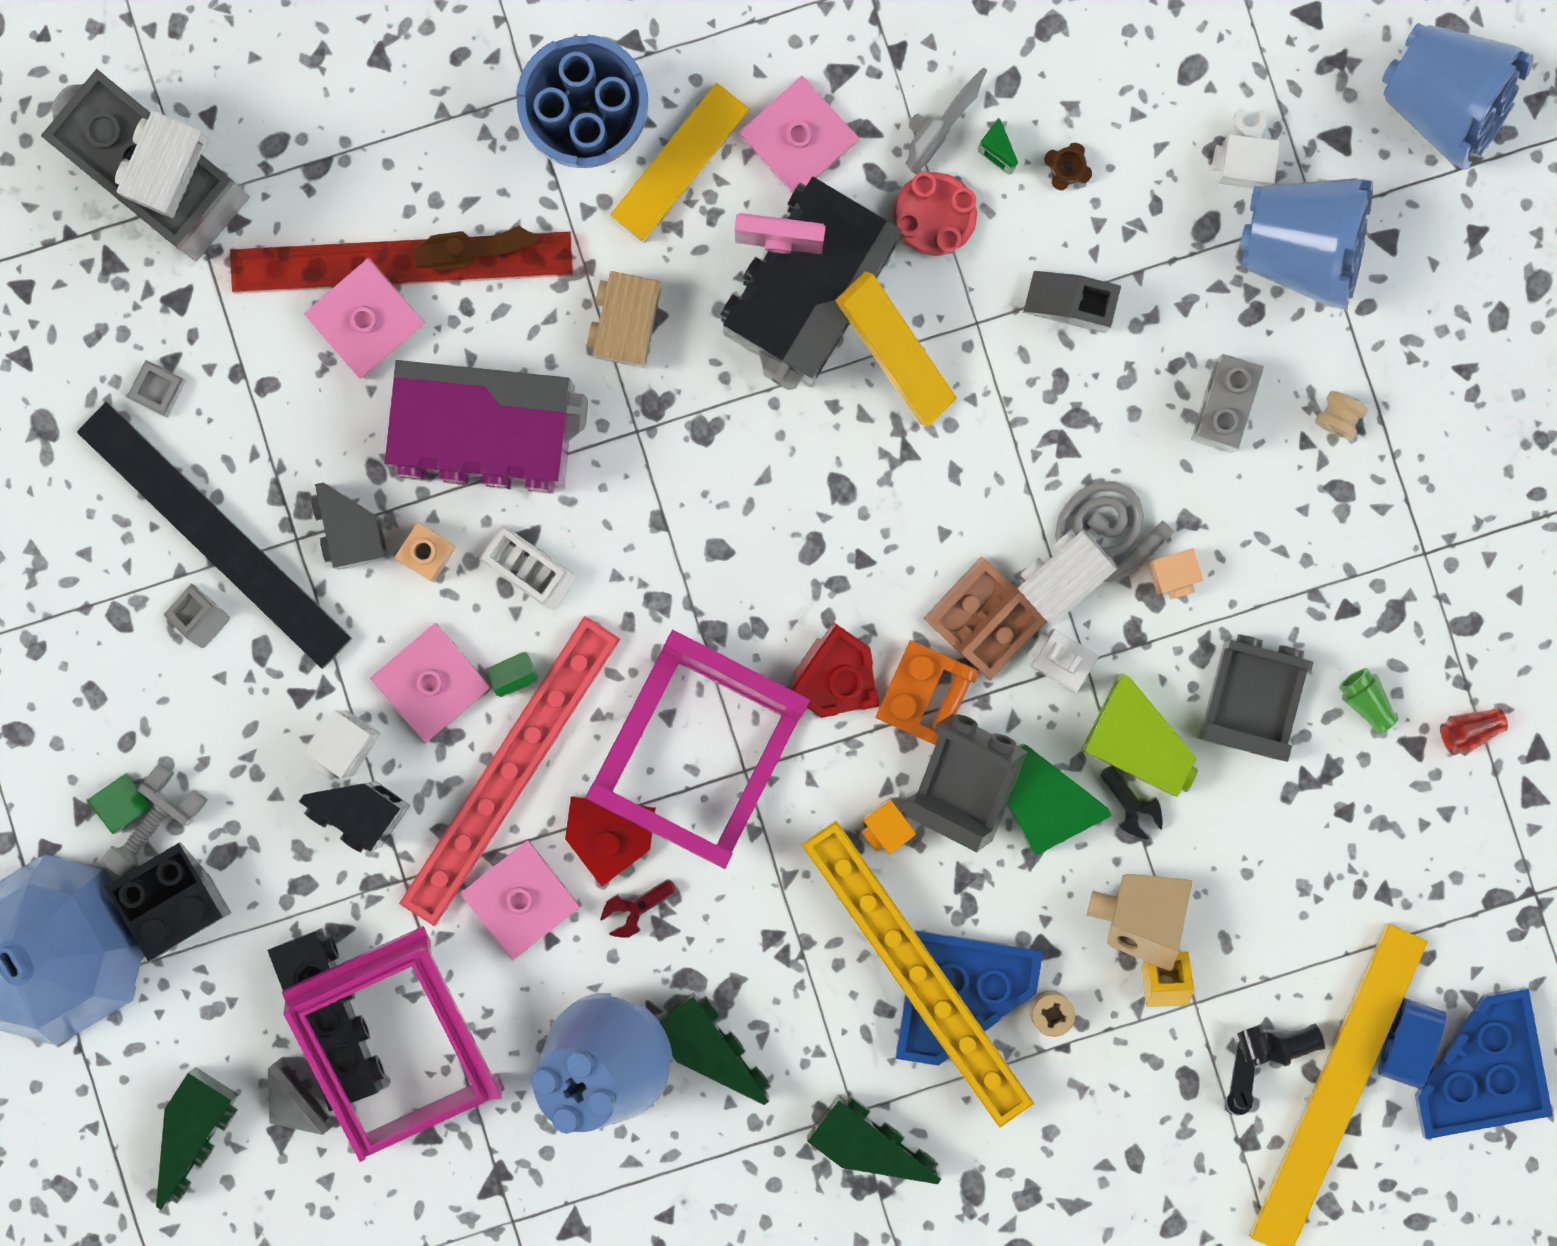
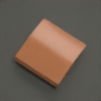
M980 557L923 618L990 681L1047 621L1030 601L983 557Z

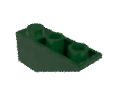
M694 992L657 1019L668 1036L672 1056L677 1063L762 1105L770 1102V1096L766 1090L771 1087V1084L758 1066L750 1069L741 1057L746 1052L745 1048L732 1031L725 1035L716 1023V1020L721 1016L707 996L700 1000Z
M197 1067L187 1073L164 1109L156 1207L160 1210L165 1208L171 1201L176 1204L180 1202L192 1183L186 1179L194 1165L201 1168L215 1145L209 1142L218 1128L225 1131L238 1112V1109L232 1105L239 1094Z
M837 1095L807 1134V1142L841 1168L937 1185L942 1180L940 1172L936 1170L939 1163L920 1148L914 1153L904 1146L901 1142L905 1137L887 1122H884L881 1127L867 1117L871 1111L851 1095L847 1101Z

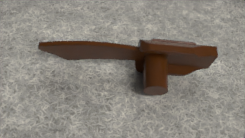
M521 226L470 241L469 236L463 231L431 235L424 243L414 247L416 267L428 268L436 272L468 268L473 263L472 257L512 253L539 242L541 237Z

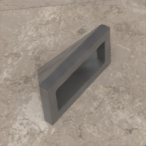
M282 1058L268 1068L270 1124L324 1135L336 1124Z

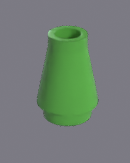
M1362 668L1352 673L1340 684L1339 689L1343 693L1342 700L1365 719L1377 733L1385 732L1396 724L1398 717L1393 712L1377 674H1371L1368 668Z

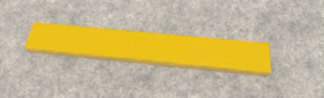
M834 820L801 844L803 849L999 1129L1034 1105V1101L837 820Z
M1385 924L1250 1231L1249 1237L1267 1246H1295L1428 944L1427 940L1391 924Z

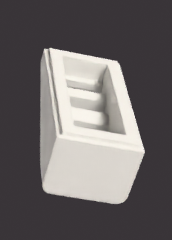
M505 525L501 526L479 558L481 562L538 603L551 610L556 609L577 578V575ZM512 541L516 546L502 565L498 560ZM524 553H529V557L518 573H513V569ZM540 562L543 563V568L532 584L526 582ZM555 572L556 575L551 580L545 591L542 593L541 590L544 588L546 583L549 581V579Z

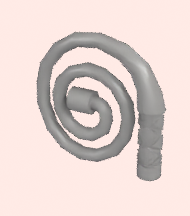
M1116 481L1096 482L1079 490L1065 504L1058 516L1055 532L1056 542L1065 535L1067 519L1073 509L1084 498L1099 491H1116L1125 495L1132 503L1135 516L1132 531L1118 545L1101 548L1110 557L1120 555L1132 547L1141 534L1145 517L1140 498L1130 487ZM1105 495L1090 499L1079 508L1074 518V533L1078 535L1083 530L1084 520L1088 513L1097 507L1106 505L1113 507L1118 513L1119 520L1117 524L1110 528L1108 526L1110 522L1099 511L1087 524L1098 535L1102 533L1106 537H1116L1124 530L1128 523L1126 507L1119 499ZM1162 520L1155 527L1156 529H1153L1150 535L1146 536L1139 543V546L1132 550L1128 557L1125 556L1116 564L1119 568L1103 582H1112L1125 578L1138 571V567H1141L1148 560V557L1152 556L1159 546L1175 531Z

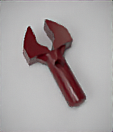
M667 879L632 901L622 899L618 893L607 900L600 920L606 919L616 911L623 913L629 911L630 914L627 917L626 923L611 931L609 935L630 938L641 931L638 926L640 915L675 895L677 887L672 880Z

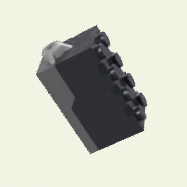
M814 176L811 177L807 186L801 182L798 184L787 203L789 206L787 212L790 213L788 217L790 220L820 223L826 226L822 255L791 251L790 254L768 251L763 260L755 256L742 278L744 280L743 285L746 286L744 292L740 297L732 294L720 314L722 317L721 322H723L724 336L760 356L764 375L787 390L796 389L800 381L809 387L813 386L850 324L835 300L865 271L874 274L876 279L878 278L898 245L902 229Z

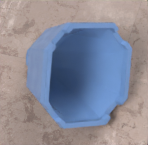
M44 854L0 880V1031L57 1046L133 1001L137 987L135 986L141 961L145 956L104 887L113 882L106 869L68 861L51 854Z

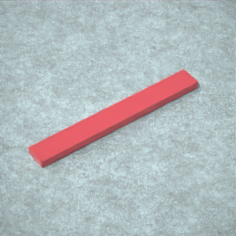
M584 616L399 902L400 905L434 927L438 924L621 640L619 637L588 617Z

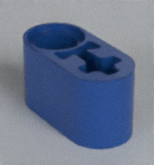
M1403 998L1388 1032L1379 1059L1378 1075L1422 1089L1429 1077L1444 1032L1447 1018L1446 1012Z

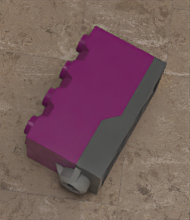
M395 360L384 464L393 468L395 475L401 476L400 478L426 481L427 473L439 474L438 479L443 480V483L469 485V477L482 478L481 484L489 488L511 490L512 482L525 483V489H528L529 492L554 494V487L565 488L569 441L586 427L588 398L584 394L574 393L575 385L569 377Z

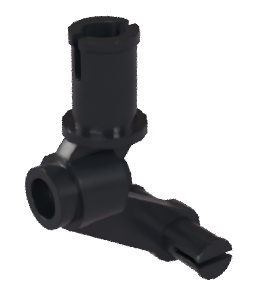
M1311 1024L1306 1028L1283 1036L1279 1033L1263 1032L1261 1025L1237 1033L1239 1042L1236 1046L1230 1092L1225 1101L1226 1111L1236 1116L1244 1115L1250 1111L1254 1101L1252 1091L1256 1066L1270 1061L1287 1067L1290 1066L1293 1059L1325 1049L1324 1038L1317 1024Z

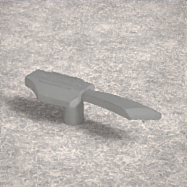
M983 67L972 77L954 98L940 119L935 116L926 119L920 114H915L911 118L909 128L918 133L910 144L909 156L905 163L911 172L917 175L944 143L951 126L978 97L981 84L988 69Z

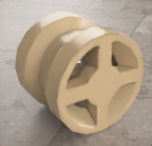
M1331 390L1326 398L1328 405L1324 412L1318 414L1315 423L1336 436L1347 440H1354L1357 434L1355 426L1359 419L1366 416L1369 409L1358 400Z
M1057 991L1040 993L1030 1005L1032 1023L1046 1036L1058 1037L1064 1035L1072 1028L1075 1022L1073 1005L1063 994Z

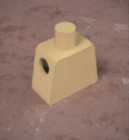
M1125 874L1122 876L1117 896L1092 890L1086 915L1111 921L1107 944L1110 947L1165 970L1172 971L1179 952L1193 881L1180 878Z

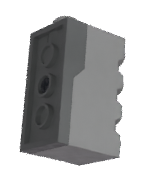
M97 68L84 84H74L65 87L52 104L53 121L41 134V137L195 262L200 259L250 198L230 177L201 154L173 219L130 201L116 192L119 184L115 183V176L121 162L124 159L130 160L137 144L133 143V135L138 123L142 118L148 120L151 113Z

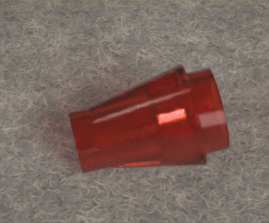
M1499 707L1449 716L1447 722L1440 725V735L1443 744L1453 756L1458 754L1467 756L1498 734L1508 730L1507 718Z

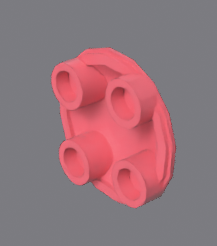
M938 172L918 173L903 186L895 199L893 210L895 226L902 229L900 237L905 244L920 254L941 256L953 253L967 243L975 230L978 214L976 196L964 183L949 174Z

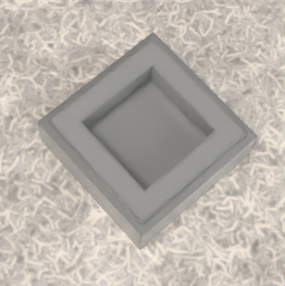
M145 360L127 398L168 418L186 379Z

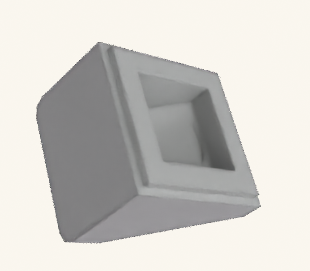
M192 583L164 613V616L186 639L200 648H205L230 620V616Z

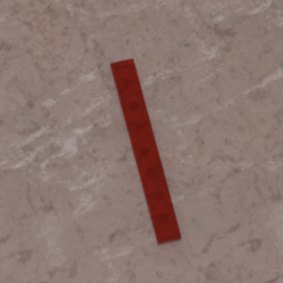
M571 231L535 233L540 235L541 240L524 249L497 256L472 257L473 263L468 268L440 272L416 267L414 247L424 243L427 239L230 249L231 286L234 294L333 289L367 258H370L393 285L574 276ZM474 236L469 238L470 241L487 238L490 236Z

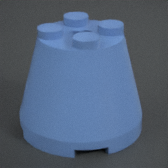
M1417 23L1406 40L1405 46L1409 48L1401 61L1394 59L1383 75L1382 82L1387 84L1383 95L1386 102L1449 162L1463 170H1467L1472 163L1468 158L1473 153L1482 156L1515 105L1513 101L1519 90L1516 82L1518 78L1525 81L1529 76L1534 56L1515 45L1433 25L1424 26Z
M587 34V36H574L556 42L554 40L539 49L527 62L517 85V112L527 138L545 157L567 167L593 168L618 159L633 146L645 126L648 114V91L642 72L626 50L613 41L600 36ZM591 108L596 109L594 114H593V113H582V114H579V115H578V112H579L580 110H583L584 112H588V111H590Z
M1350 178L1265 185L1264 187L1255 185L1250 203V211H1253L1251 224H1245L1242 233L1241 249L1244 252L1241 267L1326 306L1348 310V298H1353L1365 247L1364 240L1368 222L1366 215H1370L1373 181Z
M595 993L582 997L568 1006L556 1018L549 1030L536 1072L531 1078V1085L534 1089L538 1106L553 1123L556 1130L566 1134L589 1132L635 1118L647 1111L664 1093L669 1077L670 1063L673 1061L671 1045L660 1022L643 1005L637 1007L626 1000L612 997L611 993Z

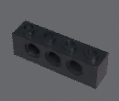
M322 928L267 950L282 990L304 981V972L308 966H315L324 972L337 966L335 960L339 959L338 948L333 937L330 934L325 936ZM354 993L327 1005L339 1013L340 1023L337 1028H327L321 1023L319 1014L322 1008L306 1015L350 1103L378 1093L383 1088L381 1080L386 1079L378 1055L371 1056L365 1041L370 1039V1032L366 1021L362 1015H355L350 1000L355 999ZM338 1047H347L353 1051L356 1059L354 1067L343 1068L337 1064L335 1051ZM320 1086L321 1092L323 1094L329 1112L333 1111Z

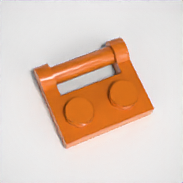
M909 640L875 718L936 745L939 734L935 733L934 730L937 723L951 714H957L970 683L976 682L980 671ZM943 670L954 674L955 677L930 729L919 723Z

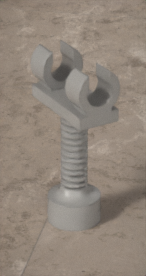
M158 764L148 775L144 783L137 789L154 803V808H151V812H148V815L145 816L146 818L143 819V822L141 821L124 845L118 848L111 846L101 858L103 864L120 877L139 866L135 861L136 854L147 843L146 840L150 839L149 837L152 836V833L154 834V830H157L160 823L165 820V816L170 815L183 826H188L208 800L196 789L186 796L179 807L166 799L159 792L171 780L174 772L163 764Z

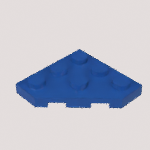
M915 930L921 942L984 1032L1020 1004H1024L1037 994L1043 956L1042 950ZM905 994L895 1058L938 1066L947 1060L949 1056Z
M1522 987L1481 996L1430 1071L1423 1088L1418 1089L1415 1093L1423 1138H1437L1553 1116L1528 988Z

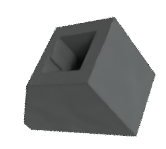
M1033 271L1023 313L1105 334L1111 328L1121 285L1081 275Z
M324 482L315 484L317 495L311 496V504L316 521L323 520L326 536L320 537V546L324 561L332 562L334 569L341 570L389 559L380 517Z

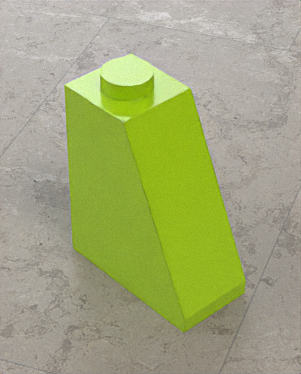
M1118 674L1081 751L1172 796L1178 797L1181 790L1188 792L1198 773V769L1193 767L1197 758L1135 682L1124 674Z

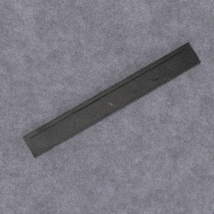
M105 402L77 431L103 459L321 669H324L351 642L353 638L110 403Z

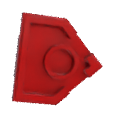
M833 622L822 639L817 637L793 672L796 676L788 686V689L809 699L810 702L807 708L821 718L859 709L865 710L880 707L872 669L871 648Z
M571 796L565 840L601 887L650 851L652 832L583 797ZM642 806L653 813L656 812V807Z

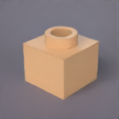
M417 522L394 558L427 580L435 582L457 546ZM426 543L431 548V555L429 558L421 560L417 557L416 550L419 545Z
M1194 548L1147 562L1157 595L1168 592L1170 600L1194 593L1193 584L1204 581Z

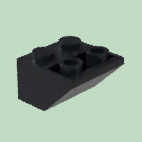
M377 781L303 794L299 800L301 804L307 807L304 814L309 819L324 828L327 825H333L343 832L340 840L360 853L363 849L371 852L381 848L411 806Z
M181 842L104 886L147 961L163 955L232 914L211 876Z

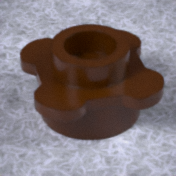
M1074 142L1069 147L1062 148L1059 151L1049 150L1046 153L1044 163L1051 169L1053 175L1051 184L1056 190L1063 191L1070 184L1076 182L1085 184L1091 179L1092 170L1087 166L1084 156L1085 148L1080 143ZM1070 163L1072 165V169L1066 170L1064 168V164Z

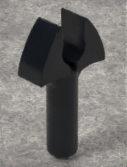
M1113 766L1105 768L1100 773V778L1125 809V820L1118 823L1117 826L1133 836L1148 840V836L1137 824L1138 815L1136 812L1139 811L1140 813L1150 815L1157 828L1162 830L1163 817L1157 797L1151 798L1148 802L1140 801Z

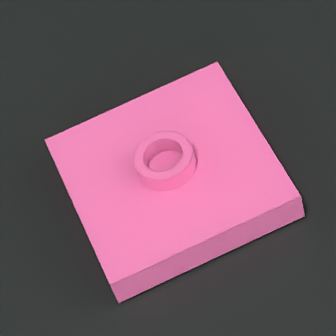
M803 76L797 79L739 132L740 137L791 193L794 192L800 182L807 186L812 176L818 178L859 141L858 136Z
M739 213V215L736 214L735 243L765 247L766 251L781 254H790L791 251L822 255L826 226L820 223Z
M367 258L304 313L306 318L359 379L364 377L425 324V321L370 258Z
M437 623L429 627L370 677L424 743L429 742L491 689V686Z
M529 840L460 893L512 961L581 907Z

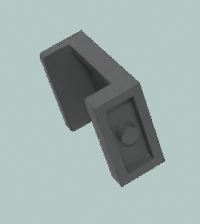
M1238 634L1236 641H1224L1199 739L1288 762L1292 745L1288 744L1306 675L1308 670H1312L1314 662L1303 659L1305 651L1279 645L1278 652L1261 648L1263 643L1261 639Z
M951 714L936 725L934 732L939 734L921 785L918 792L907 799L902 814L977 853L994 839L1027 751L1017 747L1016 742L1006 735L991 734L978 727V723L968 716Z

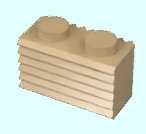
M610 271L608 281L600 280L596 296V305L603 306L600 322L592 321L587 341V347L594 348L593 356L595 359L645 369L660 298L661 281L616 271Z

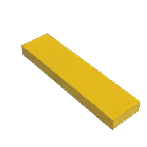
M716 82L612 211L610 217L641 242L645 243L750 112V108Z
M865 271L835 301L918 422L929 427L957 397L874 274Z

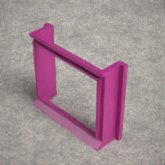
M672 629L585 799L725 870L733 855L732 852L797 722L803 716L810 700ZM678 664L781 716L717 844L613 792Z
M424 926L282 990L281 994L285 1000L283 1015L359 1162L366 1160V1157L484 1102L502 1099V1091L505 1090V1087L498 1073L492 1075L431 954V939ZM412 967L471 1085L366 1133L306 1015Z

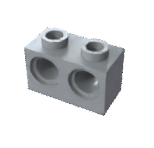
M1222 354L1215 359L1191 441L1230 453L1239 449L1264 366L1226 354Z

